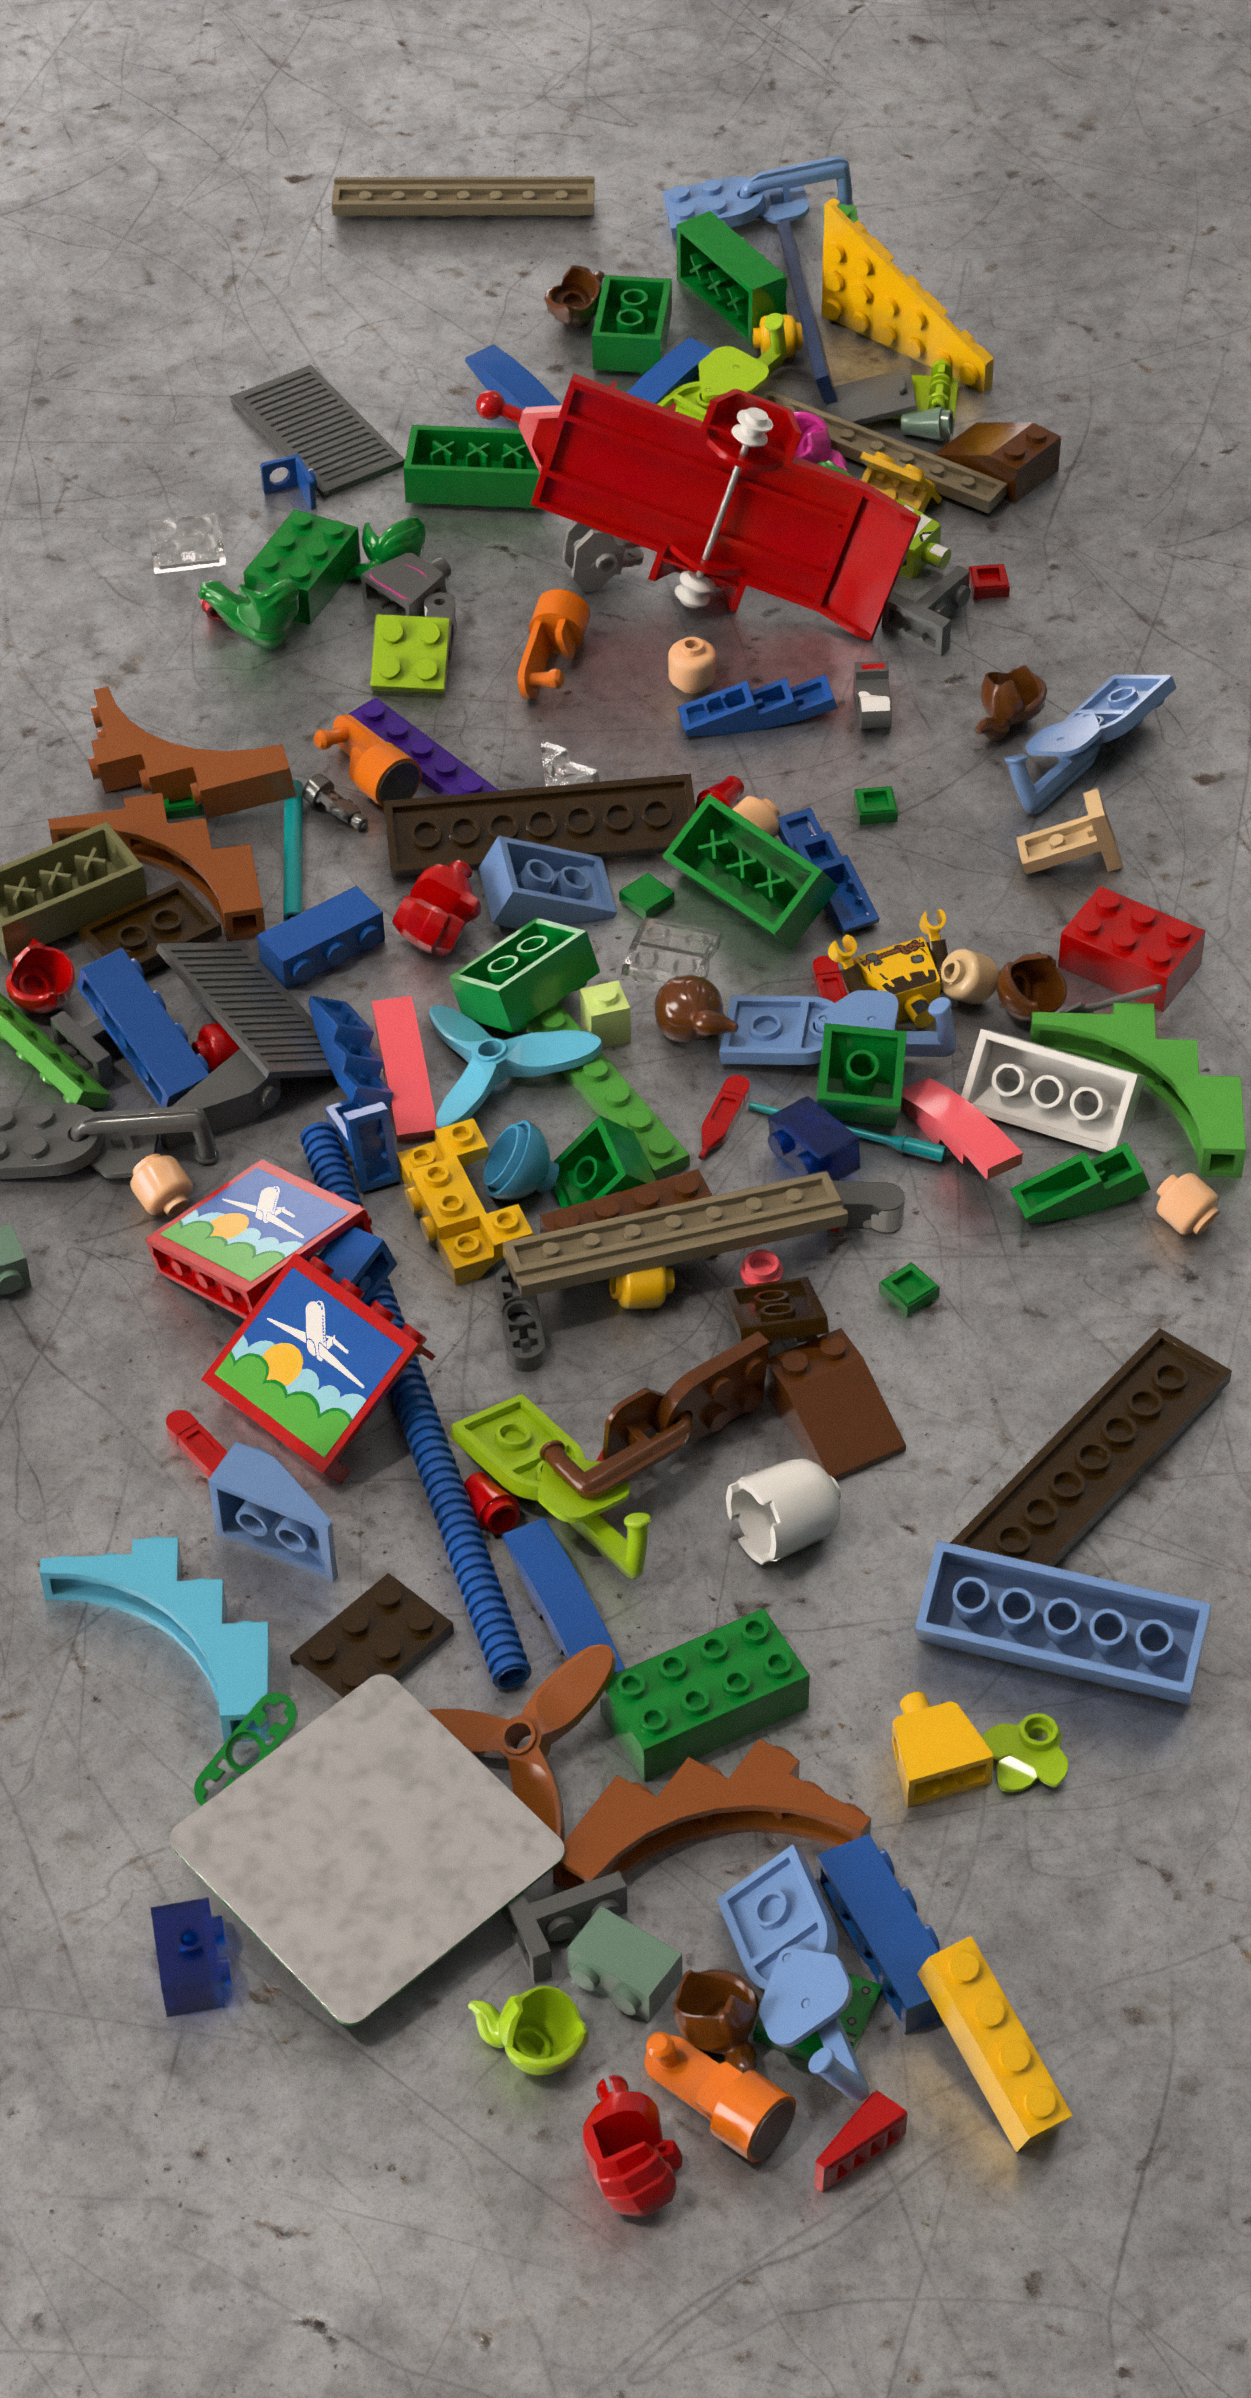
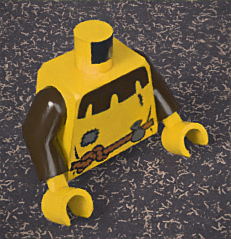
M938 909L937 920L939 925L937 926L928 923L926 911L921 916L919 927L924 934L929 935L930 942H926L922 936L853 957L852 959L851 956L857 950L856 940L851 935H846L842 939L846 953L839 949L838 943L834 940L829 946L828 955L835 963L842 964L843 969L840 970L849 994L857 990L888 991L898 999L899 1012L897 1022L910 1018L918 1028L930 1025L935 1017L930 1015L928 1007L932 1001L940 998V994L943 993L940 968L948 956L946 939L941 940L940 931L946 923L945 912L942 909Z

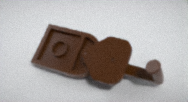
M756 1332L687 1372L671 1386L666 1394L649 1388H643L619 1402L611 1410L605 1422L604 1461L586 1472L569 1458L564 1451V1443L559 1440H552L544 1444L539 1452L540 1457L547 1461L550 1467L580 1496L587 1499L602 1497L678 1452L684 1446L699 1440L711 1432L721 1430L729 1421L744 1412H751L763 1402L770 1341L759 1332Z

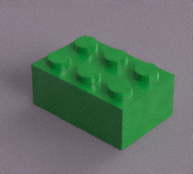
M604 275L592 333L593 370L639 372L645 374L664 357L672 316V279Z
M294 509L244 570L245 587L258 593L272 587L260 578L261 571H266L270 576L280 580L295 581L299 596V610L295 621L311 625L347 580V573L361 562L358 527Z
M535 918L450 975L449 980L462 1014L475 1022L513 1033L526 1028L529 1021L542 1012L555 1008L558 1005V1001L571 992L585 987L588 980L600 973V969L586 930Z

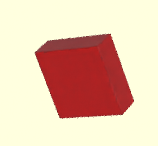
M1004 564L968 566L970 571L969 584L973 599L1009 597L1010 585Z

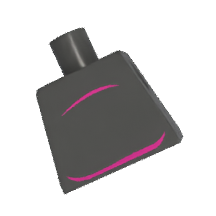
M413 553L400 555L361 574L363 603L382 615L425 617V598L435 592L446 593L445 579L451 575V567L442 557L427 563Z

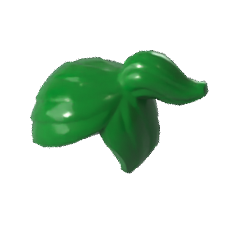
M414 515V517L405 518L394 523L381 537H378L370 527V523H365L362 534V547L370 562L361 563L353 567L347 573V578L349 580L359 579L362 581L361 574L405 553H413L421 557L424 552L426 539L424 524Z

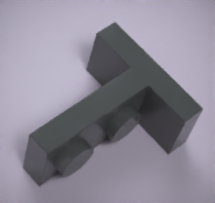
M958 565L916 602L892 591L882 616V627L942 656L950 649L951 620L948 617L959 607H963L968 602L971 594L969 587L970 571Z
M65 1011L51 1017L54 1043L104 1089L114 1084L111 1056L120 1052L100 1020L96 1019L82 1028Z
M620 1871L530 1904L523 1892L501 1910L502 1916L534 1983L552 1977L551 1950L547 1942L567 1939L574 1932L583 1929L600 1906L617 1916L627 1913V1885Z

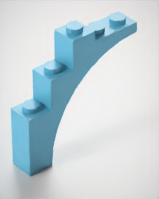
M154 1536L146 1539H132V1554L107 1553L94 1556L62 1555L52 1558H40V1578L45 1600L82 1601L116 1608L148 1621L173 1637L196 1660L211 1683L219 1705L224 1742L228 1740L259 1699L271 1693L272 1646L268 1621L254 1622L245 1620L238 1623H226L227 1605L223 1579L197 1578L182 1581V1559L178 1537L165 1538ZM270 1704L264 1710L268 1715V1720L260 1729L253 1722L247 1729L259 1734L264 1741L271 1740V1736L266 1734L271 1727ZM242 1739V1740H240L239 1742L254 1741V1740H252V1739Z

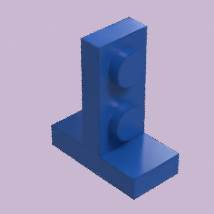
M349 1099L324 1107L327 1122L335 1128L336 1135L352 1157L356 1183L361 1192L401 1181L388 1108L383 1101L372 1105L352 1103Z

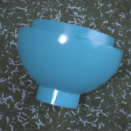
M527 1120L519 1121L508 1126L499 1135L490 1150L483 1171L486 1192L489 1196L503 1201L521 1199L532 1194L535 1190L546 1194L556 1182L559 1174V1165L550 1160L548 1142L542 1131Z

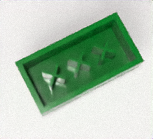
M711 211L677 223V281L749 345L753 346V328H759V323L763 316L772 313L787 314L786 289L788 288V281L786 275Z
M432 425L411 426L403 467L406 503H420L424 505L451 504L456 506L474 505L494 508H538L530 505L540 473L520 429Z
M710 794L707 795L662 856L680 874L790 950L795 947L839 888L820 868Z
M762 1608L614 1674L600 1697V1714L643 1781L646 1782L681 1766L688 1757L692 1759L699 1758L809 1708L810 1675L768 1613Z

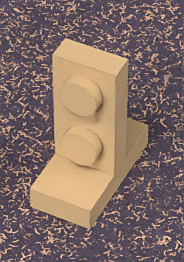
M1098 788L1083 793L1088 811L1087 816L1016 838L1026 875L1100 851L1108 872L1123 868L1118 844Z

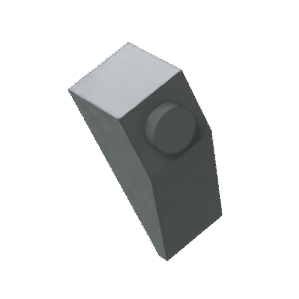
M240 1048L171 1107L196 1106L201 1108L207 1115L212 1133L216 1134L252 1122L263 1112L274 1107L281 1098L279 1078L267 1079ZM193 1132L160 1134L162 1147L167 1150L195 1141Z

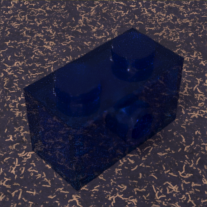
M808 1095L768 1117V1144L775 1156L778 1158L782 1157L794 1167L800 1177L827 1171L831 1180L839 1181L861 1169L859 1137Z
M209 1897L150 1907L166 2016L171 2017L226 2007L223 1988L232 1986L228 1956L218 1958L217 1946L226 1944L222 1915L212 1916Z

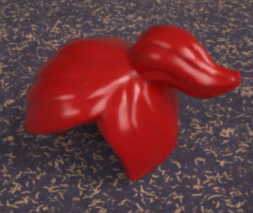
M36 938L31 939L30 944L14 958L13 969L6 976L5 984L8 996L16 1005L32 1013L48 1014L60 1010L69 1002L75 985L73 963L61 950L47 947Z

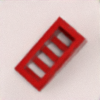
M878 2090L872 2092L816 2159L814 2187L823 2193L900 2140L906 2134L907 2111Z

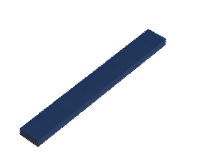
M789 220L777 223V230L815 380L824 404L829 405L838 402L799 249Z

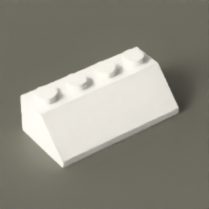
M981 1029L961 1097L974 1105L986 1117L1107 1152L1121 1144L1135 1115L1146 1076L992 1030Z

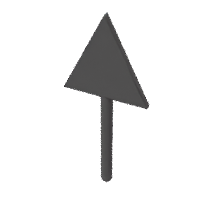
M1156 984L1086 1006L1080 1001L1058 1013H1093V1011L1113 1006V1003H1124L1161 992L1162 986Z

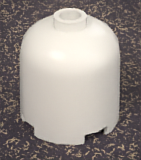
M793 1459L743 1476L737 1482L730 1484L726 1494L727 1513L730 1520L738 1518L740 1528L745 1535L738 1539L742 1548L750 1558L759 1564H765L785 1558L827 1537L835 1529L839 1521L841 1491L837 1481L832 1476H829L820 1465L808 1459Z

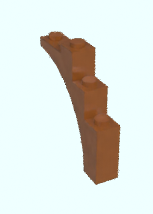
M108 686L94 690L97 705L90 706L95 727L103 728L96 730L98 739L91 741L95 756L88 757V762L93 780L101 778L105 793L142 784L144 793L152 791V794L162 793L163 799L169 798V802L192 797V793L195 806L203 804L207 819L296 797L283 744L248 750L219 751L196 749L171 743L147 733L130 721L116 705Z
M162 793L124 798V809L48 819L52 844L108 822L140 863L171 874L191 886L203 897L219 918L227 941L255 938L258 934L265 931L263 905L251 844L212 849L206 818L167 823Z
M758 1739L729 1779L716 1767L709 1764H701L690 1757L685 1760L657 1797L644 1785L637 1782L631 1783L616 1775L563 1842L565 1853L562 1861L553 1868V1883L564 1890H568L620 1871L623 1877L647 1859L677 1845L713 1835L743 1832L790 1834L837 1847L870 1834L871 1818L856 1805L843 1803L826 1794L817 1784L800 1780V1760L796 1759L787 1749L781 1746H772Z

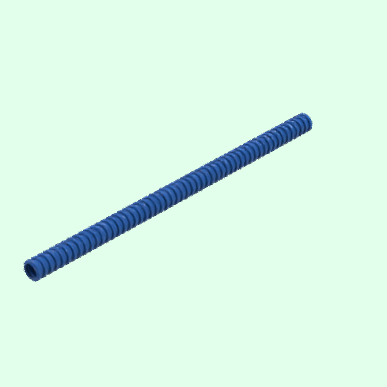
M317 1122L307 1126L301 1132L300 1143L316 1186L329 1192H334L339 1197L363 1207L335 1128L327 1122ZM387 1277L366 1305L370 1307L376 1300L396 1315L391 1323L401 1330L405 1325V1320L401 1314L397 1298L394 1295L390 1278ZM415 1355L391 1387L389 1394L395 1405L396 1414L399 1416V1422L406 1436L407 1445L410 1447V1453L417 1467L418 1476L421 1478V1484L428 1498L429 1507L432 1509L433 1518L436 1520L437 1529L440 1531V1538L443 1541L444 1549L451 1563V1569L455 1574L456 1583L459 1585L460 1594L463 1596L464 1605L467 1607V1614L471 1618V1625L475 1629V1636L479 1641V1648L483 1652V1659L487 1663V1670L491 1674L492 1684L500 1689L514 1688L529 1679L532 1673L531 1666L527 1662L526 1653L523 1651V1644L519 1639L518 1630L515 1628L514 1619L511 1617L510 1608L507 1606L506 1597L503 1595L502 1586L499 1584L498 1575L495 1573L494 1564L491 1562L490 1553L487 1551V1545L483 1540V1534L479 1529V1523L475 1518V1512L472 1509L463 1479L460 1477V1471L456 1466V1460L452 1455V1449L449 1446L444 1427L441 1425V1419L434 1405V1399L430 1394V1388L426 1383L422 1366L419 1364L418 1356Z

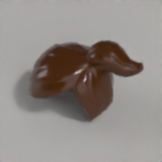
M572 265L564 274L561 285L554 286L545 293L544 300L547 310L555 319L566 325L579 327L589 324L597 314L605 273L597 271L592 274L591 270L587 267Z
M1027 665L1012 669L1009 673H986L981 686V701L989 717L983 718L978 723L975 732L977 734H984L993 742H998L1008 735L1011 725L1022 724L1036 717L1045 705L1048 691L1046 683L1039 676L1033 674Z
M1040 952L1024 954L1014 962H1007L997 976L998 998L1007 1013L1020 1022L1031 1023L1032 1012H1056L1066 1000V980L1056 967V960L1047 954H1041Z
M696 975L673 977L659 989L655 998L654 1006L657 1027L665 1037L679 1044H687L692 1040H706L713 1035L737 1032L739 1028L736 1022L723 1013L721 995L716 986L703 977Z
M727 1970L687 1971L682 1977V1982L678 1987L677 1996L673 2003V2015L679 2032L696 2048L723 2054L726 2062L742 2073L756 2069L757 2055L752 2045L748 2042V2036L756 2020L759 2005L757 1995L751 1985L740 1975Z

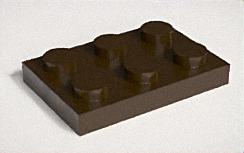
M177 881L78 929L81 942L97 960L123 948L130 959L134 958L138 961L144 973L166 963L156 951L158 943H208L222 936L221 924L181 881Z
M808 1277L723 1288L725 1306L740 1342L756 1332H759L770 1341L769 1346H772L777 1340L791 1338L795 1342H808L817 1339L820 1334L829 1333L827 1315Z
M387 1573L290 1655L291 1666L334 1701L339 1702L374 1675L386 1674L392 1676L397 1681L402 1679L454 1634L453 1622L391 1574Z

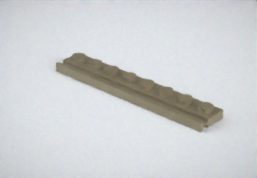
M595 176L335 177L332 196V216L354 217L357 215H375L387 217L389 215H408L419 217L422 215H441L443 217H451L454 215H474L476 217H484L486 215H506L516 217L519 215H539L548 217L551 215H572L580 217L594 215Z
M825 1171L503 1242V1256L515 1284L519 1287V1294L521 1298L627 1275L633 1272L654 1269L846 1226L848 1212L846 1209H843L841 1205L842 1200L828 1172Z

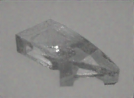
M546 741L540 743L542 752L541 765L546 786L600 782L598 770L571 762L567 748Z

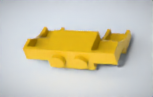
M474 1118L435 1129L434 1142L396 1153L400 1176L407 1188L405 1192L412 1213L419 1212L424 1238L427 1242H434L455 1286L479 1279L491 1266L504 1257L503 1242L534 1235L519 1204L486 1214L463 1168L478 1160L489 1157L488 1145Z

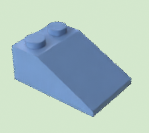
M498 836L479 866L492 923L495 925L520 929L535 918L570 925L614 918L617 914L603 859L600 856Z
M235 1442L208 1479L216 1535L334 1583L338 1577L331 1519L276 1457L261 1448L249 1447Z

